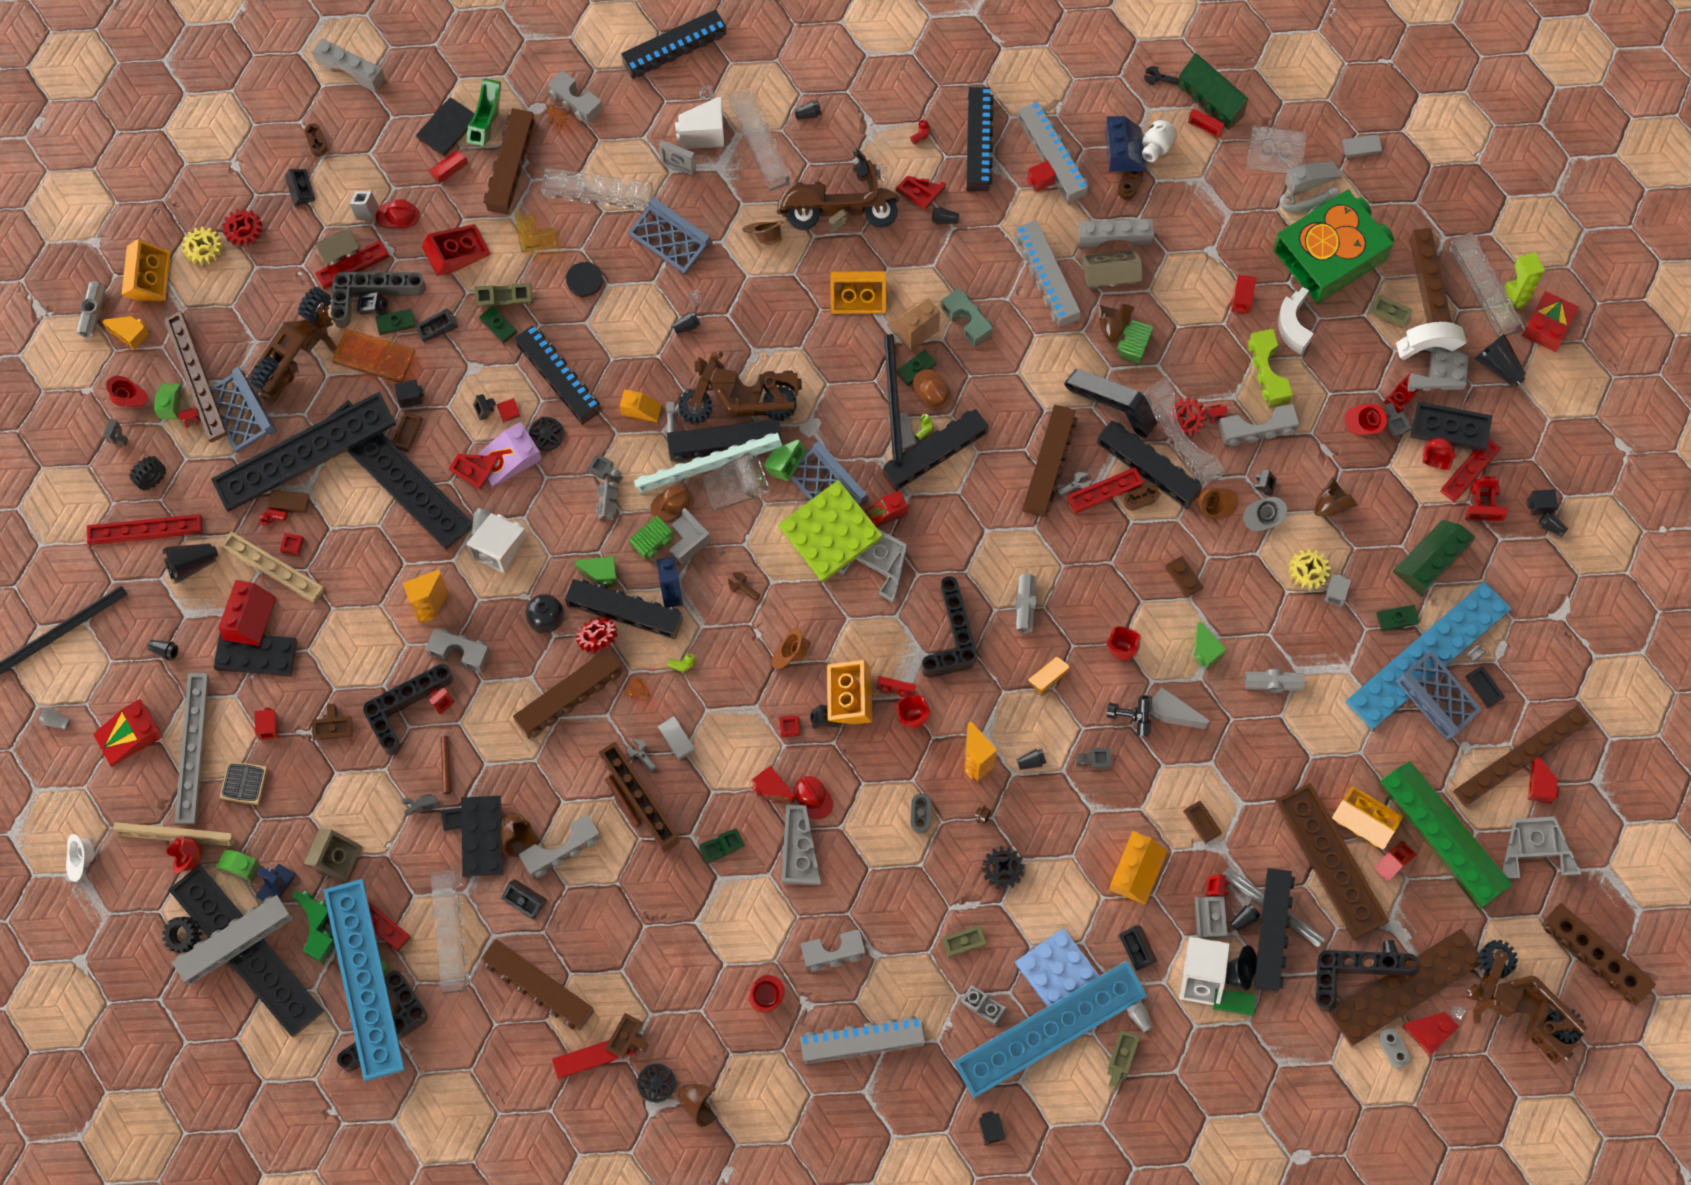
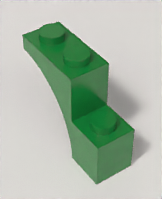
M487 78L482 80L478 105L468 125L466 143L484 146L490 140L491 125L499 113L501 81Z
M296 890L292 897L305 909L309 920V936L303 951L309 957L324 964L335 947L332 939L333 936L323 930L330 920L327 905L321 900L319 903L313 900L314 896L306 891L301 893Z

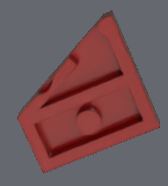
M906 176L897 186L896 192L926 210L945 189L946 183L940 182V184L930 183L929 179H917L916 177Z
M458 453L448 470L475 487L482 489L499 457Z
M1446 1012L1407 1022L1402 1028L1431 1055L1459 1026Z

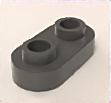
M920 793L912 799L910 826L914 832L922 834L927 832L930 827L931 799L926 794ZM922 802L925 804V806L923 808L918 807V803ZM921 821L924 823V825L922 827L917 826V822Z

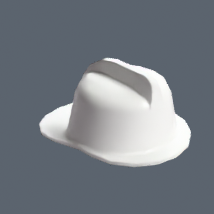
M71 834L67 844L66 870L69 879L76 882L81 878L84 867L94 860V841L91 838L80 839L76 834Z

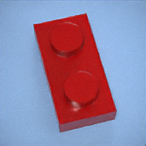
M878 676L876 689L885 694L892 692L905 698L915 695L916 684Z

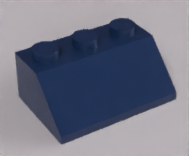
M1107 116L1105 134L1109 172L1146 171L1145 160L1142 156L1144 148L1141 127L1126 116Z

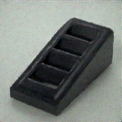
M448 308L416 325L423 342L459 327L453 313ZM432 324H434V327H435V329H436V330H434V331H433V329H432V327H431ZM424 327H427L429 331L428 334H426Z

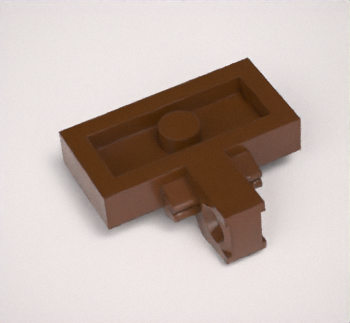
M335 703L327 704V715H323V719L312 720L313 740L353 737L352 717H341V714H337Z
M624 1013L605 1050L622 1059L625 1058L628 1050L634 1051L637 1048L646 1052L649 1045L640 1039L642 1035L638 1033L643 1022Z

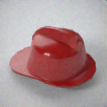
M397 199L393 202L382 204L375 216L378 224L383 227L408 228L415 225L418 221L419 211L416 206L407 200Z
M113 376L107 380L106 389L110 400L115 405L120 407H140L147 402V393L128 378Z
M1377 404L1357 405L1347 411L1345 424L1348 430L1356 435L1376 434L1385 428L1389 416Z
M805 776L795 783L793 794L799 805L806 806L808 817L823 819L831 813L833 800L818 778Z

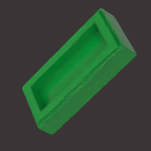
M1215 988L1213 1010L1254 1015L1255 994L1223 990L1220 1004H1217L1218 989Z

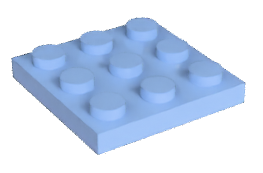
M1064 928L1015 961L1018 969L1046 1007L1099 977V974Z

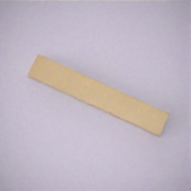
M232 531L220 545L221 549L313 604L316 603L325 590L322 585Z
M114 822L113 830L118 836L167 841H174L176 838L183 837L194 839L199 844L231 847L235 845L236 840L232 833L117 822Z

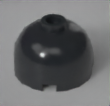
M540 594L533 597L527 604L525 611L527 623L536 632L550 633L558 629L563 623V606L556 597L550 594Z

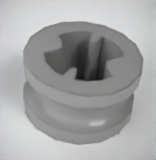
M1481 644L1475 646L1467 653L1468 657H1472V662L1477 661L1487 652L1481 649Z

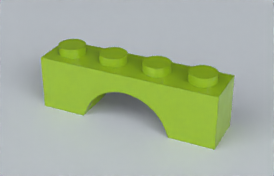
M1536 251L1518 257L1514 265L1517 279L1507 282L1502 290L1511 310L1515 308L1522 309L1528 305L1545 272Z
M1274 329L1254 332L1251 334L1250 340H1248L1249 351H1252L1254 356L1252 358L1253 366L1258 370V383L1262 384L1263 387L1262 397L1264 401H1267L1268 407L1290 403L1293 396L1288 378L1276 375L1268 365V359L1276 353L1278 347Z

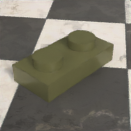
M1378 295L1370 313L1404 328L1412 309Z
M980 925L942 937L948 958L986 946L987 944Z

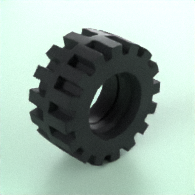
M148 456V458H143L142 461H138V464L133 466L134 469H131L129 477L140 490H150L151 487H155L164 478L163 475H166V468L157 457Z
M175 917L168 921L169 924H165L164 928L166 930L162 931V934L165 935L162 940L166 941L164 945L169 947L168 950L174 951V953L189 952L194 949L193 946L197 942L201 941V938H199V935H202V932H199L201 927L196 925L198 922L191 917ZM181 926L187 932L184 943H181L177 937L178 929Z

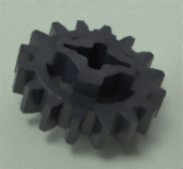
M1000 846L998 852L992 849L993 855L987 853L986 858L988 860H983L982 865L986 866L982 868V873H987L984 876V880L990 879L989 886L996 884L997 890L1000 886H1003L1004 891H1006L1008 885L1013 889L1015 887L1014 882L1020 884L1021 879L1019 877H1024V872L1021 870L1025 869V864H1020L1023 858L1016 857L1017 851L1011 853L1010 847H1008L1007 851H1004L1002 846ZM1013 863H1015V865H1016V868H1017V871H1016V872H1015L1014 869H1012ZM990 865L995 869L993 875L990 871ZM1007 865V870L1004 869L999 873L1000 867L1003 868Z

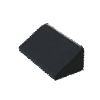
M289 169L285 179L293 205L299 206L314 201L315 197L306 169Z
M515 879L508 883L501 897L502 900L532 919H535L547 901L546 898Z
M1133 926L1119 934L1136 971L1157 962V958L1141 926Z

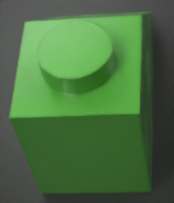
M161 384L157 390L154 411L159 419H178L181 384Z
M795 440L773 450L763 466L771 476L789 481L807 450L799 440Z
M614 556L575 561L578 572L596 585L612 587L614 584H617Z
M1200 621L1195 632L1194 656L1200 666L1208 669L1225 655L1226 648Z
M224 850L216 868L252 883L261 865L250 856L237 851Z

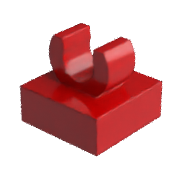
M1224 404L1204 407L1207 412L1205 415L1210 417L1211 424H1215L1217 416L1225 418L1223 414L1228 413L1227 406Z
M196 407L178 413L180 420L185 419L184 425L186 428L190 427L188 423L190 419L195 420L196 425H199L197 417L199 413Z
M434 688L429 693L432 696L429 702L439 714L443 713L454 703V700L444 688L440 691Z
M1222 874L1208 876L1205 896L1218 897L1229 895V892H1225V886L1230 885V882L1226 880V876Z

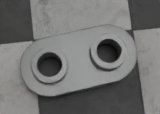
M1393 1029L1384 1030L1379 1035V1044L1390 1065L1396 1069L1406 1067L1410 1061V1055L1400 1035ZM1387 1036H1392L1393 1042H1389ZM1397 1054H1401L1403 1056L1402 1061L1397 1059Z

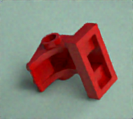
M1480 476V479H1476L1474 483H1471V494H1474V506H1468L1465 512V520L1504 521L1507 516V507L1496 506L1495 495H1499L1500 491L1499 480H1496V476ZM1480 496H1489V505H1481Z

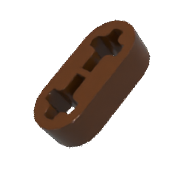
M315 123L307 125L305 127V135L312 154L317 157L325 155L327 146L320 126ZM315 130L317 137H313L311 131ZM315 143H319L321 149L317 150Z
M1147 485L1130 491L1125 495L1124 506L1128 510H1137L1151 505L1157 501L1159 491L1153 485ZM1148 491L1153 494V498L1146 496ZM1131 497L1133 500L1137 499L1135 504L1129 502Z

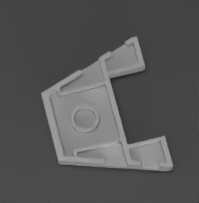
M1443 347L1423 349L1431 352L1429 377L1411 373L1408 391H1415V389L1430 391L1431 388H1440L1441 390H1461L1465 388L1468 355L1458 350L1451 352Z
M878 529L884 538L854 560L888 577L878 594L894 603L907 544ZM853 561L839 570L838 573L845 576Z
M1555 816L1514 819L1502 872L1509 880L1520 879L1519 858L1559 856L1562 877L1581 875V870L1574 860V856L1565 841L1566 839Z

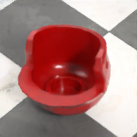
M1443 438L1430 440L1424 447L1422 463L1448 471L1452 466L1454 458H1456L1453 445Z
M1114 627L1107 640L1110 653L1120 660L1133 658L1139 651L1141 635L1127 627Z
M922 695L905 697L896 705L898 720L908 728H920L929 720L931 711Z
M176 838L166 849V854L175 858L173 863V872L175 874L192 870L201 861V847L194 839Z
M763 975L753 982L749 991V1003L754 1010L768 1013L782 1003L785 989L781 980L772 975Z

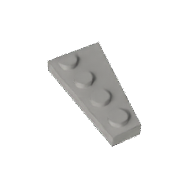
M786 805L781 883L821 885L806 806Z

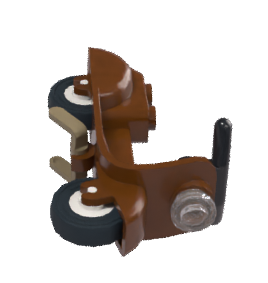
M855 149L853 154L858 158V163L853 166V170L857 172L859 181L867 180L868 192L826 194V185L821 182H812L811 184L796 182L790 185L781 195L777 206V214L788 217L791 225L799 230L811 229L817 224L820 216H832L829 219V224H831L829 231L834 233L845 225L848 220H851L852 215L861 214L866 215V219L871 225L884 228L891 225L897 218L898 209L896 203L899 202V196L889 189L878 188L877 180L884 182V178H887V167H883V163L876 165L872 164L871 160L866 161V156L859 149Z

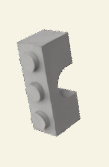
M563 70L548 83L549 95L554 100H559L566 110H571L575 113V116L580 121H585L589 124L603 111L601 100L591 92L587 91L580 97L572 95L577 90L576 81Z
M434 628L425 648L429 656L444 661L447 660L448 655L452 651L461 650L464 652L461 660L463 667L482 673L490 655V650L486 643L478 640L476 642L471 641L468 637L461 634L458 636L453 635L450 631L443 628L440 630Z
M860 930L841 933V946L834 952L826 951L822 947L820 939L801 943L806 970L817 972L825 966L838 967L845 961H850L851 963L861 961L862 957H865V950Z

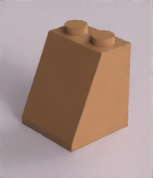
M927 298L912 305L888 323L887 326L911 352L939 331L940 310Z

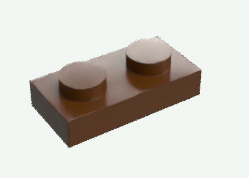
M1183 556L1166 564V569L1186 598L1202 590V584Z

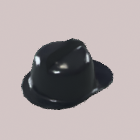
M1244 946L1239 956L1228 962L1225 978L1226 984L1241 986L1244 990L1250 989L1257 961L1255 950L1251 946Z

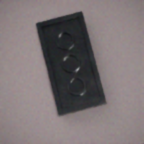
M1418 401L1410 437L1426 441L1443 438L1448 440L1453 446L1485 452L1493 415Z
M219 633L213 668L220 671L291 677L297 639L293 637L263 635L260 646L222 640Z
M501 795L461 797L462 876L503 875Z

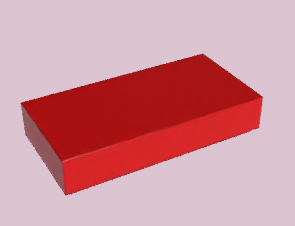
M1193 108L1188 118L1189 124L1218 138L1223 133L1224 123Z

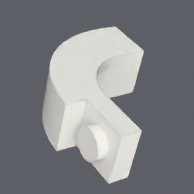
M1304 287L1299 292L1295 291L1291 299L1286 296L1278 316V329L1282 339L1292 350L1300 355L1309 345L1314 334L1304 328L1296 317V312L1306 300L1309 292Z
M1432 322L1406 331L1407 336L1396 342L1399 357L1406 360L1426 348L1443 347L1453 352L1467 342L1463 328L1459 325L1449 322Z

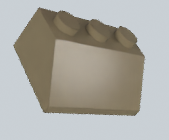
M1135 249L1081 255L1084 280L1087 287L1096 289L1102 285L1113 287L1118 286L1120 283L1136 284L1137 281H1142V262Z

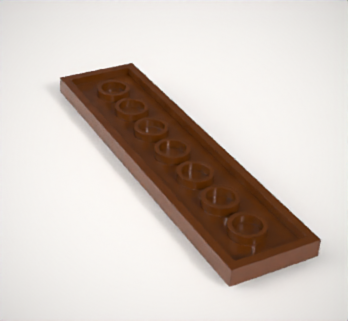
M1312 784L1304 785L1276 799L1275 803L1352 939L1355 940L1389 923L1388 917Z
M1459 929L1416 956L1420 964V970L1416 975H1386L1329 1011L1328 1014L1349 1045L1353 1047L1482 965L1477 962L1480 959L1478 958L1479 953L1464 931ZM1408 961L1405 964V967L1408 969L1415 966L1414 961Z

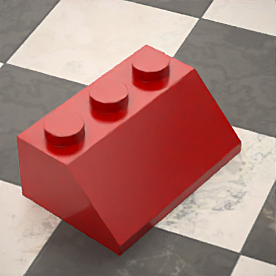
M235 580L218 627L222 640L260 646L276 596L255 583Z

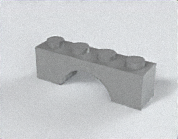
M323 38L312 51L317 64L329 70H332V68L341 69L353 76L361 86L375 93L385 81L381 67Z
M1153 219L1079 221L1078 226L1079 248L1098 247L1100 244L1110 240H1125L1132 243L1133 246L1152 245L1154 237Z
M1289 404L1275 407L1272 418L1264 424H1249L1239 415L1220 418L1218 428L1224 446H1237L1242 442L1248 441V443H1253L1262 438L1272 439L1281 434L1291 435L1297 431L1299 422L1294 405Z
M588 814L570 824V837L562 847L546 850L535 844L518 854L532 879L544 876L550 868L561 866L565 859L576 857L582 852V849L587 846L592 847L599 842L598 840L601 839L600 834Z

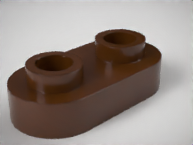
M1143 171L1124 173L1117 190L1118 195L1122 199L1127 200L1134 197L1142 181Z

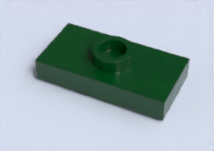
M491 306L479 316L483 324L503 344L517 333V330L494 306Z
M412 308L375 316L379 335L416 328Z
M924 349L897 369V375L909 386L913 383L914 377L919 371L932 369L937 365V362Z
M1415 605L1378 611L1376 613L1381 632L1419 624Z

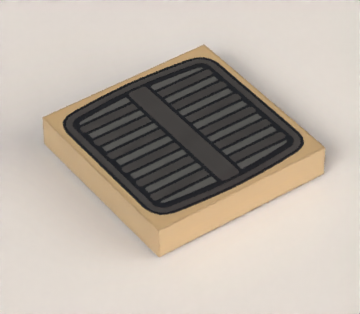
M228 761L219 798L225 801L259 806L268 771L267 766Z

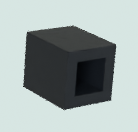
M416 379L394 384L400 408L422 404L421 397L424 396L422 385L419 386Z
M1555 489L1531 492L1529 498H1527V508L1530 509L1531 515H1544L1546 511L1555 513L1558 508Z
M993 1111L981 1114L982 1117L979 1118L978 1123L984 1145L1004 1141L1005 1135L999 1113L994 1114Z

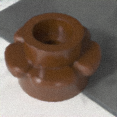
M986 805L982 808L978 807L974 816L977 819V823L986 824L991 810L986 808Z

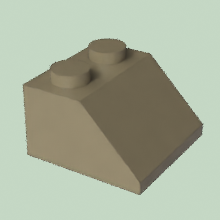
M345 228L314 243L324 264L329 263L330 266L339 262V257L343 255L350 257L356 254L355 250L359 248L349 228Z
M319 828L304 861V865L321 874L347 882L362 846L332 829Z

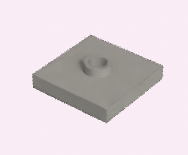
M661 140L659 143L661 163L694 176L696 172L694 152Z

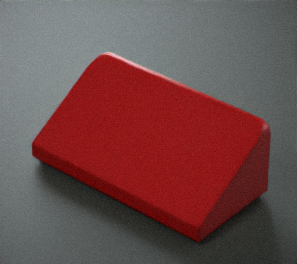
M456 150L428 170V172L440 184L467 165L468 161L462 153Z

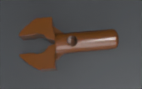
M733 573V576L740 581V584L733 583L728 578L729 588L734 593L737 590H742L754 600L760 598V594L745 583L747 577L743 573Z

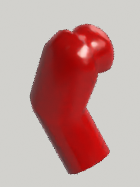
M925 119L919 121L918 133L910 137L914 145L929 136L930 125Z
M269 509L260 515L259 523L261 525H269L276 519L286 521L287 512Z

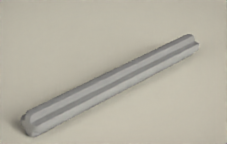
M1231 868L1226 869L1223 873L1226 876V880L1263 907L1264 893ZM1288 911L1287 916L1291 917L1290 927L1315 946L1320 947L1325 938Z

